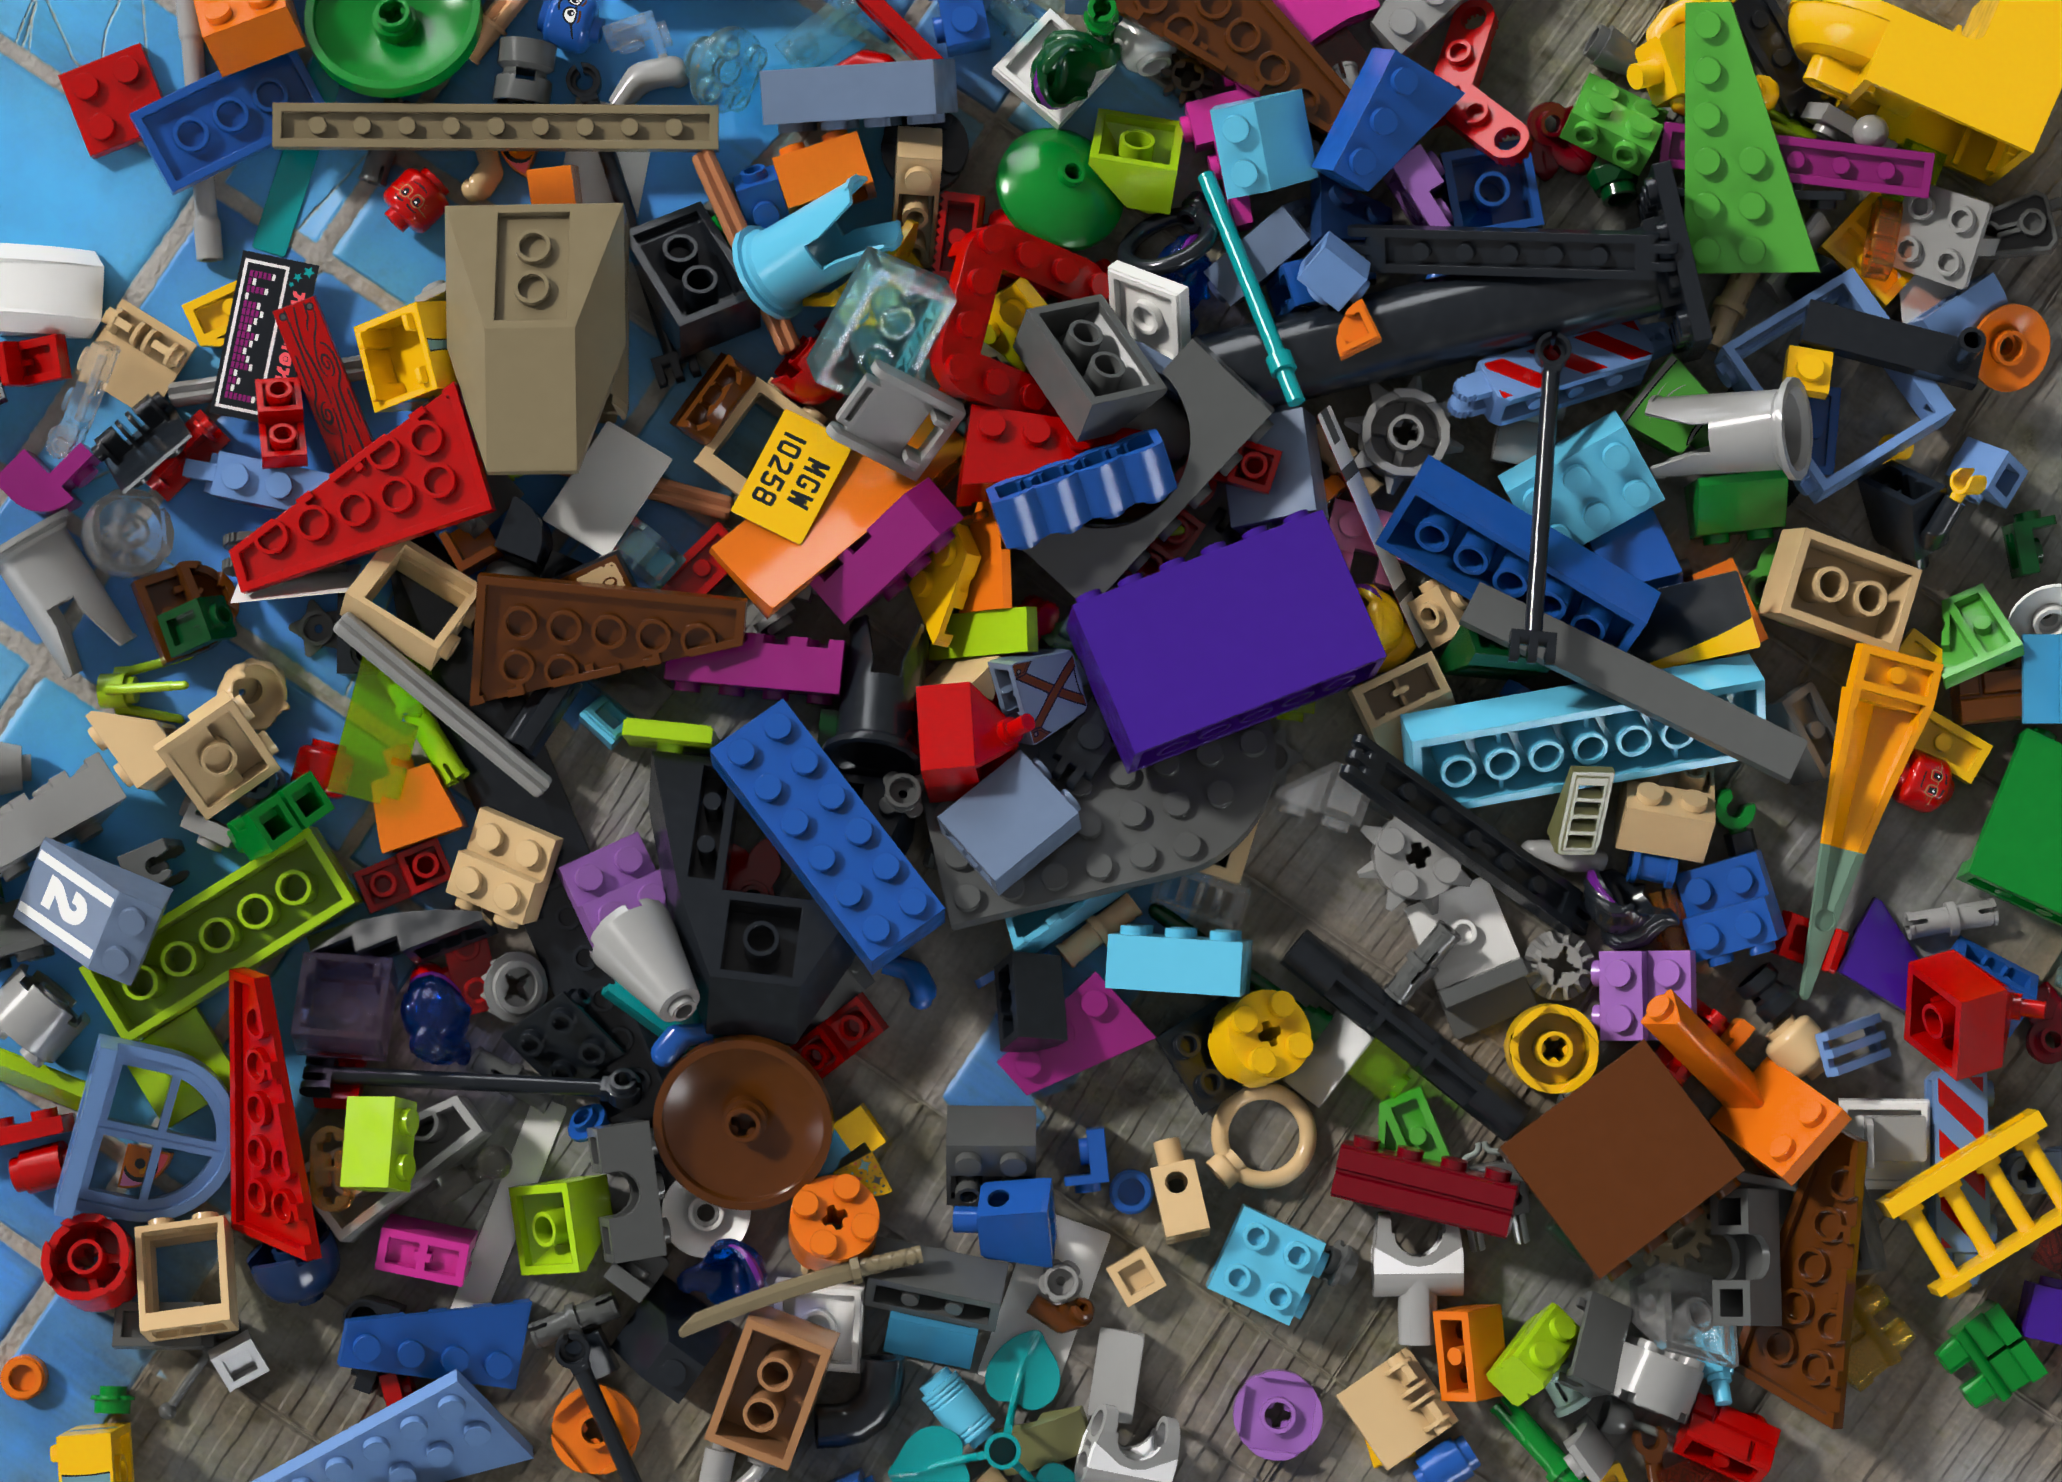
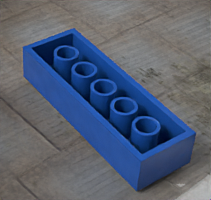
M1428 455L1388 519L1375 544L1471 600L1479 582H1482L1526 604L1532 516ZM1550 527L1544 613L1627 652L1648 623L1661 592Z
M784 699L778 701L710 749L711 762L714 769L872 975L945 923V907Z

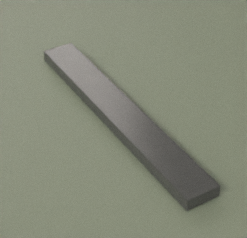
M1479 582L1460 619L1459 625L1508 648L1509 632L1511 629H1524L1526 604ZM1544 613L1543 631L1557 633L1556 659L1554 666L1544 665L1543 656L1545 648L1538 647L1537 663L1788 784L1809 742L1808 740ZM1520 645V654L1526 657L1527 646Z

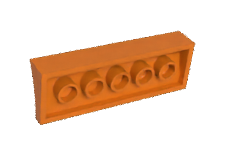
M930 413L907 443L908 445L919 449L936 426L932 422ZM954 430L917 481L851 450L801 545L745 519L710 548L709 553L768 619L808 587L819 574L824 573L839 561L838 556L846 548L850 547L852 549L867 533L866 530L902 495L928 477L935 483L961 462L964 437Z

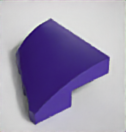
M1873 897L1853 930L1855 935L1846 948L1836 972L1905 1014L1908 962L1919 958L1884 903L1878 898Z

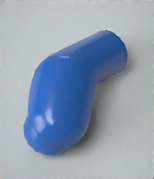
M703 1023L671 1025L665 1029L651 1048L652 1061L660 1067L672 1066L690 1046H697L713 1039V1034H706Z

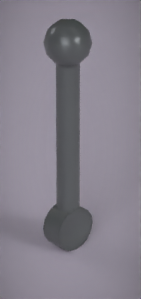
M216 1340L215 1346L220 1344L219 1341ZM204 1348L202 1350L203 1354L170 1401L160 1406L159 1415L162 1419L170 1420L176 1415V1406L210 1358L207 1351L211 1348Z

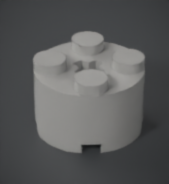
M22 963L0 987V1038L5 1040L9 1036L22 1047L20 1049L21 1055L34 1066L41 1068L45 1062L54 1063L90 1023V1018L85 1010L78 1017L71 1009L77 1001L68 992L38 970L33 976L26 974L29 965Z
M1627 1334L1626 1341L1623 1344L1614 1392L1609 1395L1646 1411L1667 1416V1419L1686 1425L1705 1374L1703 1373L1705 1363L1683 1354L1678 1355L1667 1351L1664 1346L1641 1337L1636 1338Z

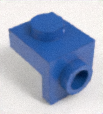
M763 164L751 165L741 170L740 175L732 178L747 225L767 228L789 215L774 165L766 167Z

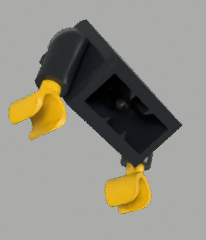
M1888 434L1883 436L1880 439L1878 446H1880L1881 444H1883L1884 442L1888 441L1896 435ZM1913 444L1872 471L1859 477L1857 481L1875 541L1901 555L1902 563L1923 570L1929 565L1928 555L1948 543L1949 533L1965 507L1962 503L1965 496L1981 494L1986 488L1987 478L1984 475L1972 476L1974 468L1957 469L1950 476V487L1953 492L1949 496L1947 486L1896 462V459L1907 460L1911 457L1914 451Z

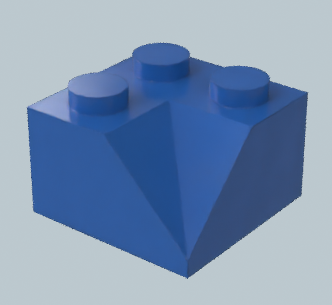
M1520 139L1499 143L1500 147L1498 148L1501 150L1512 149L1519 143ZM1475 147L1444 152L1438 157L1445 170V174L1441 176L1444 183L1440 190L1442 200L1446 203L1454 218V221L1450 222L1451 226L1542 229L1545 225L1531 152H1529L1527 159L1524 158L1521 164L1519 162L1515 163L1513 167L1510 165L1503 167L1502 164H1496L1493 159Z

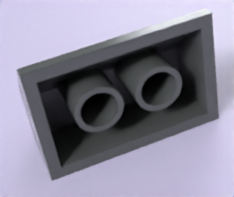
M1102 294L1026 310L1013 348L1077 442L1117 433L1166 394L1167 386Z

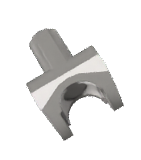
M1377 1212L1371 1248L1373 1297H1398V1344L1409 1346L1436 1345L1432 1311L1438 1310V1296H1463L1464 1293L1463 1246L1460 1228L1442 1223V1230L1438 1231L1437 1240L1431 1248L1417 1254L1405 1252L1397 1244L1395 1233H1392L1390 1212Z
M1108 1404L1099 1405L1094 1411L1081 1441L1075 1463V1481L1172 1482L1177 1467L1181 1438L1178 1420L1173 1417L1162 1416L1156 1428H1152L1149 1436L1143 1442L1134 1446H1123L1118 1444L1119 1433L1116 1432L1119 1418L1117 1407Z

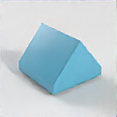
M604 692L579 714V722L612 751L624 738L622 736L623 719L633 717Z

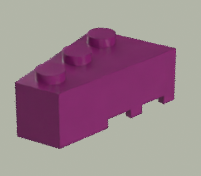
M928 477L902 495L866 530L867 533L852 549L848 547L838 556L840 561L824 573L819 574L809 585L842 623L846 624L882 597L889 602L908 586L904 578L908 574L911 578L918 575L932 562L928 556L932 550L937 554L955 539L956 535L951 530L964 517Z
M1094 971L1065 998L1068 1041L1039 1051L1006 1052L997 1060V1063L1026 1095H1029L1156 1037L1111 988H1105V981Z

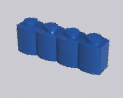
M1148 429L1128 435L1114 444L1102 445L1086 450L1072 459L1056 461L1044 465L1029 474L1002 480L988 487L986 493L1006 548L1025 550L1036 546L1042 538L1049 534L1074 533L1092 518L1112 519L1122 515L1128 507L1135 503H1158L1178 487L1157 429Z

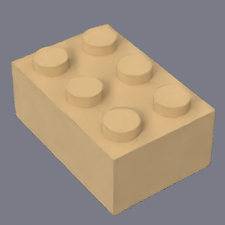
M1807 527L1783 529L1757 613L1758 615L1855 649L1856 643H1866L1898 652L1922 570Z

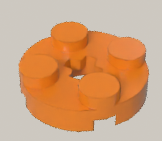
M598 1383L632 1457L642 1434L638 1410L625 1393L610 1387L608 1384ZM580 1387L573 1390L559 1403L553 1416L551 1438L557 1456L570 1469L580 1473L602 1475L616 1471V1466L604 1440L601 1441L598 1437H593L589 1440L586 1437L585 1432L589 1429L586 1420L593 1418V1415Z

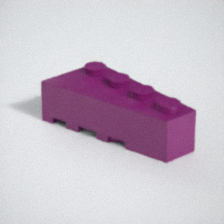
M745 633L743 646L666 661L664 680L674 682V690L681 692L700 693L701 685L719 687L718 695L744 697L745 690L763 691L762 699L780 701L784 699L788 702L789 694L807 696L806 704L833 706V698L841 699L849 646L844 640L829 639V644H822L819 640L808 637L790 636L782 640L776 639V636Z

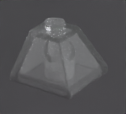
M1660 1263L1629 1280L1630 1307L1633 1308L1631 1322L1658 1348L1663 1351L1733 1369L1739 1366L1737 1326H1713L1712 1280L1723 1279Z

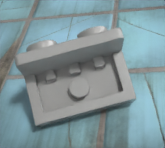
M1933 184L1930 185L1929 198L1905 196L1885 258V264L1957 289H1967L1978 256H1995L2000 239L1985 234L1993 205L1989 202Z

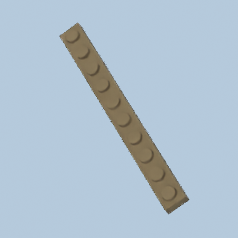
M272 102V147L275 150L701 152L703 150H713L714 152H719V105Z

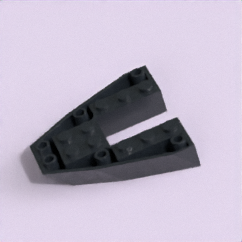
M652 751L649 792L650 819L666 894L667 908L672 916L700 994L697 1009L706 1034L722 1036L756 1035L781 1043L796 1044L853 962L856 953L813 897L812 900L727 890L739 800L712 766L711 757ZM841 773L898 848L906 855L913 841L916 818H909L905 813L899 812L887 815L880 810L879 801L885 794L883 778ZM901 791L899 793V797L906 798L907 793L905 791Z

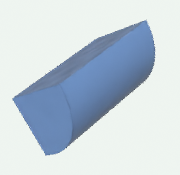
M1994 272L1973 278L1970 280L1967 289L1955 290L1907 324L1958 337L1965 328H1977L1988 313L2002 305L2008 304V300Z

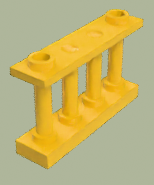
M2030 1108L2023 1110L1875 1200L1885 1217L1891 1219L1899 1217L1901 1221H1907L1940 1275V1278L1927 1285L1931 1294L1938 1297L1946 1295L1948 1299L1964 1293L1972 1286L1969 1280L2062 1225V1181L2037 1142L2040 1139L2037 1132L2048 1126L2039 1110ZM2012 1147L2016 1151L2021 1150L2056 1206L2034 1221L1999 1166V1163L2002 1161L1999 1155ZM1976 1170L1977 1174L1983 1173L2017 1229L2016 1232L1996 1244L1993 1243L1960 1188L1963 1185L1960 1179ZM1936 1193L1940 1198L1945 1197L1979 1253L1958 1267H1955L1922 1212L1925 1208L1922 1202Z

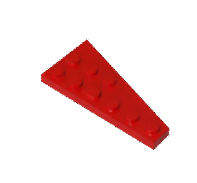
M453 381L441 390L442 394L426 406L417 408L408 415L409 418L387 435H381L328 475L329 479L313 491L308 490L296 499L297 503L277 518L268 520L231 548L229 553L241 593L250 594L497 511L459 384Z
M247 967L229 969L231 1228L306 1262L320 1259L322 1254L270 977Z

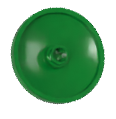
M306 0L304 10L305 33L312 53L321 68L329 77L345 88L356 93L379 98H396L418 94L446 81L469 59L479 40L483 23L481 0Z

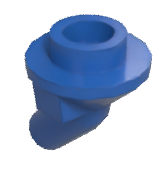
M597 1103L578 1108L573 1113L568 1126L569 1136L576 1142L588 1141L586 1128L611 1124L607 1119V1111L601 1104Z

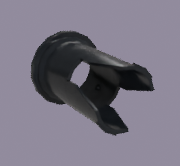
M865 614L854 618L849 625L850 640L836 734L834 737L827 739L822 749L840 773L884 778L891 771L908 773L913 776L919 775L921 767L920 751L916 748L918 733L916 686H924L929 646L932 641L925 625L919 623L901 662L900 676L872 672L874 652L869 616Z

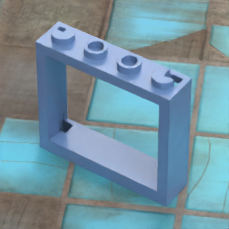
M1852 267L1723 345L1714 360L1716 373L1721 382L1728 388L1732 387L1735 392L1763 390L1742 359L1803 323L1806 307L1811 299L1832 305L1837 303L1840 307L1887 319L1890 318ZM1884 368L1920 418V421L1828 478L1823 475L1811 458L1807 475L1801 481H1793L1798 491L1804 496L1808 495L1812 502L1817 504L1944 426L1956 410L1937 383L1932 380Z

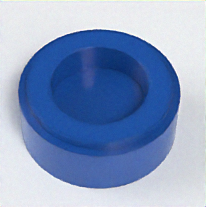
M1126 1169L1117 1173L1109 1186V1196L1112 1204L1117 1210L1125 1214L1143 1212L1151 1204L1154 1195L1153 1185L1149 1177L1136 1169Z

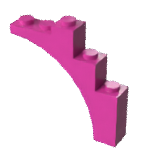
M1272 0L1313 47L1348 26L1375 17L1380 9L1379 0ZM1221 75L1224 87L1232 86L1233 91L1186 102L1185 116L1179 117V124L1183 133L1184 143L1192 142L1195 153L1213 150V154L1207 155L1209 170L1214 171L1217 180H1221L1224 198L1238 232L1252 229L1253 225L1249 195L1227 199L1210 110L1215 105L1258 96Z

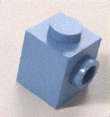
M1328 231L1301 262L1297 280L1307 287L1308 293L1314 300L1324 306L1329 304L1339 312L1349 300L1353 304L1357 302L1369 288L1370 282L1367 279L1371 263L1331 231Z
M1967 437L1960 450L1954 455L1945 475L1950 478L1953 471L1957 469L1974 468L1972 476L1984 475L1987 478V485L1981 494L1966 495L1964 499L1976 505H1979L1983 500L2006 509L2029 471L2009 451Z

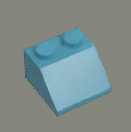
M1302 88L1215 105L1210 110L1227 199L1273 191L1319 177L1318 171L1311 168L1315 160V154Z

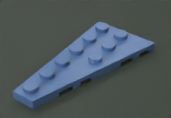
M455 1369L251 1482H445L534 1459L533 1446Z

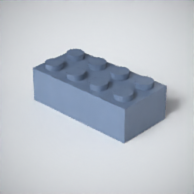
M927 59L759 71L763 125L778 124V133L817 131V122H821V130L860 128L859 119H864V128L902 125V116H907V125L945 122V113L958 112L955 59Z

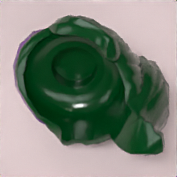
M1076 30L1053 31L1044 40L1042 49L1031 65V92L1037 103L1048 109L1057 110L1065 108L1076 101L1088 98V90L1095 79L1096 72L1117 64L1121 57L1122 46L1118 43L1108 46L1091 34Z

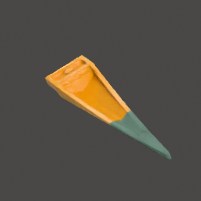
M1856 643L1846 687L1842 686L1800 984L1799 996L1801 1000L1806 1001L1811 996L1837 923L1865 854L1907 761L1934 709L1944 664L1866 643Z

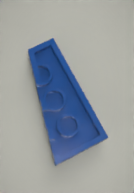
M528 1298L500 1304H473V1307L437 1308L428 1309L427 1312L409 1314L400 1312L345 1318L337 1364L340 1367L439 1379L457 1369L471 1384L516 1389L532 1301Z

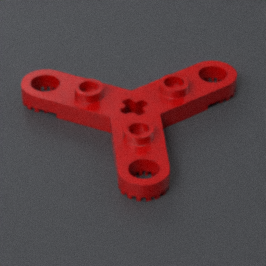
M1469 0L1461 4L1453 14L1434 71L1435 75L1465 92V94L1430 130L1447 125L1479 151L1488 155L1496 164H1502L1503 167H1507V165L1513 167L1515 163L1519 162L1521 164L1524 158L1527 159L1529 157V152H1532V145H1534L1532 136L1523 122L1479 90L1492 50L1491 44L1496 34V29L1499 28V20L1493 6L1485 0ZM1476 14L1479 16L1483 14L1486 17L1484 23L1475 29H1467L1465 26L1468 23L1467 19H1472L1471 16L1475 18L1477 17ZM1512 134L1515 137L1519 136V143L1514 148L1509 150L1498 148L1500 147L1499 142H1503L1502 138H1507L1506 135H1509V137H1512Z

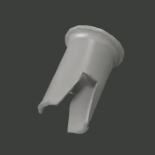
M1786 377L1779 389L1667 397L1652 395L1648 400L1645 410L1646 416L1688 425L1708 424L1709 446L1668 458L1666 462L1650 466V471L1655 476V479H1665L1666 477L1782 470L1789 480L1801 481L1808 473L1812 457L1813 423L1805 386L1799 378Z
M67 508L47 517L0 545V575L64 675L62 677L64 680L79 673L83 668L68 622L58 608L62 604L74 598L82 612L118 646L128 643L137 637L136 633H132L68 532L66 518L70 516V512Z

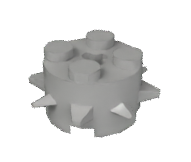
M1414 375L1406 388H1398L1392 392H1388L1377 383L1370 384L1369 391L1372 405L1368 408L1365 415L1349 417L1344 420L1345 426L1358 433L1360 453L1354 459L1358 469L1370 468L1376 475L1385 478L1386 491L1389 495H1394L1401 482H1410L1414 479L1428 455L1440 461L1444 454L1462 453L1464 449L1462 444L1450 437V423L1447 418L1451 413L1448 412V401L1436 403L1437 400L1433 396L1422 391L1421 377ZM1401 426L1409 428L1408 435H1414V440H1409L1406 445L1398 443V438L1393 436V432H1397Z
M1395 816L1393 819L1385 822L1382 827L1363 825L1360 830L1373 846L1370 850L1371 861L1357 871L1359 878H1377L1379 884L1387 889L1385 909L1390 912L1407 899L1421 900L1431 915L1437 914L1439 894L1448 890L1451 885L1470 887L1472 883L1469 876L1461 869L1462 863ZM1417 843L1419 849L1425 848L1427 852V857L1422 859L1423 866L1419 869L1416 868L1415 863L1408 864L1406 860V855L1412 852L1411 844Z

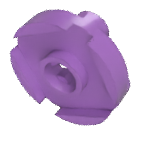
M1269 1369L1250 1376L1238 1391L1233 1405V1422L1241 1441L1255 1455L1268 1460L1284 1461L1298 1456L1299 1453L1305 1451L1317 1439L1322 1427L1323 1410L1313 1386L1299 1374L1285 1369ZM1276 1402L1283 1403V1409L1290 1412L1289 1420H1282L1280 1427L1272 1426L1271 1418L1265 1417L1266 1409H1272Z

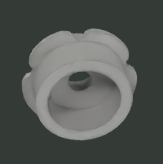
M1054 1259L1053 1268L1043 1267L1044 1273L1039 1277V1288L1043 1294L1049 1296L1052 1302L1066 1303L1070 1297H1076L1080 1293L1083 1281L1079 1278L1080 1269L1074 1262L1070 1260L1061 1262L1059 1259ZM1060 1276L1065 1279L1063 1285H1059L1056 1282Z

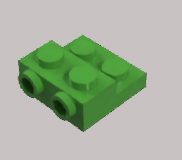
M1589 73L1559 137L1639 176L1654 150L1669 111L1657 108L1650 100L1643 99L1616 86L1609 80Z

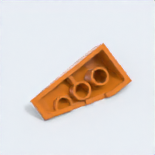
M977 502L970 531L980 552L981 560L975 577L970 582L963 610L959 609V614L1013 608L1011 549H1007L1003 542L990 502Z

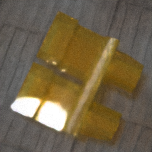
M1875 1282L1857 1290L1854 1298L1847 1382L1853 1389L1862 1392L1875 1382L1873 1379L1889 1366L1902 1361L1903 1359L1899 1353L1916 1338L1907 1323L1899 1316L1883 1328H1880L1873 1316L1891 1304L1880 1285Z

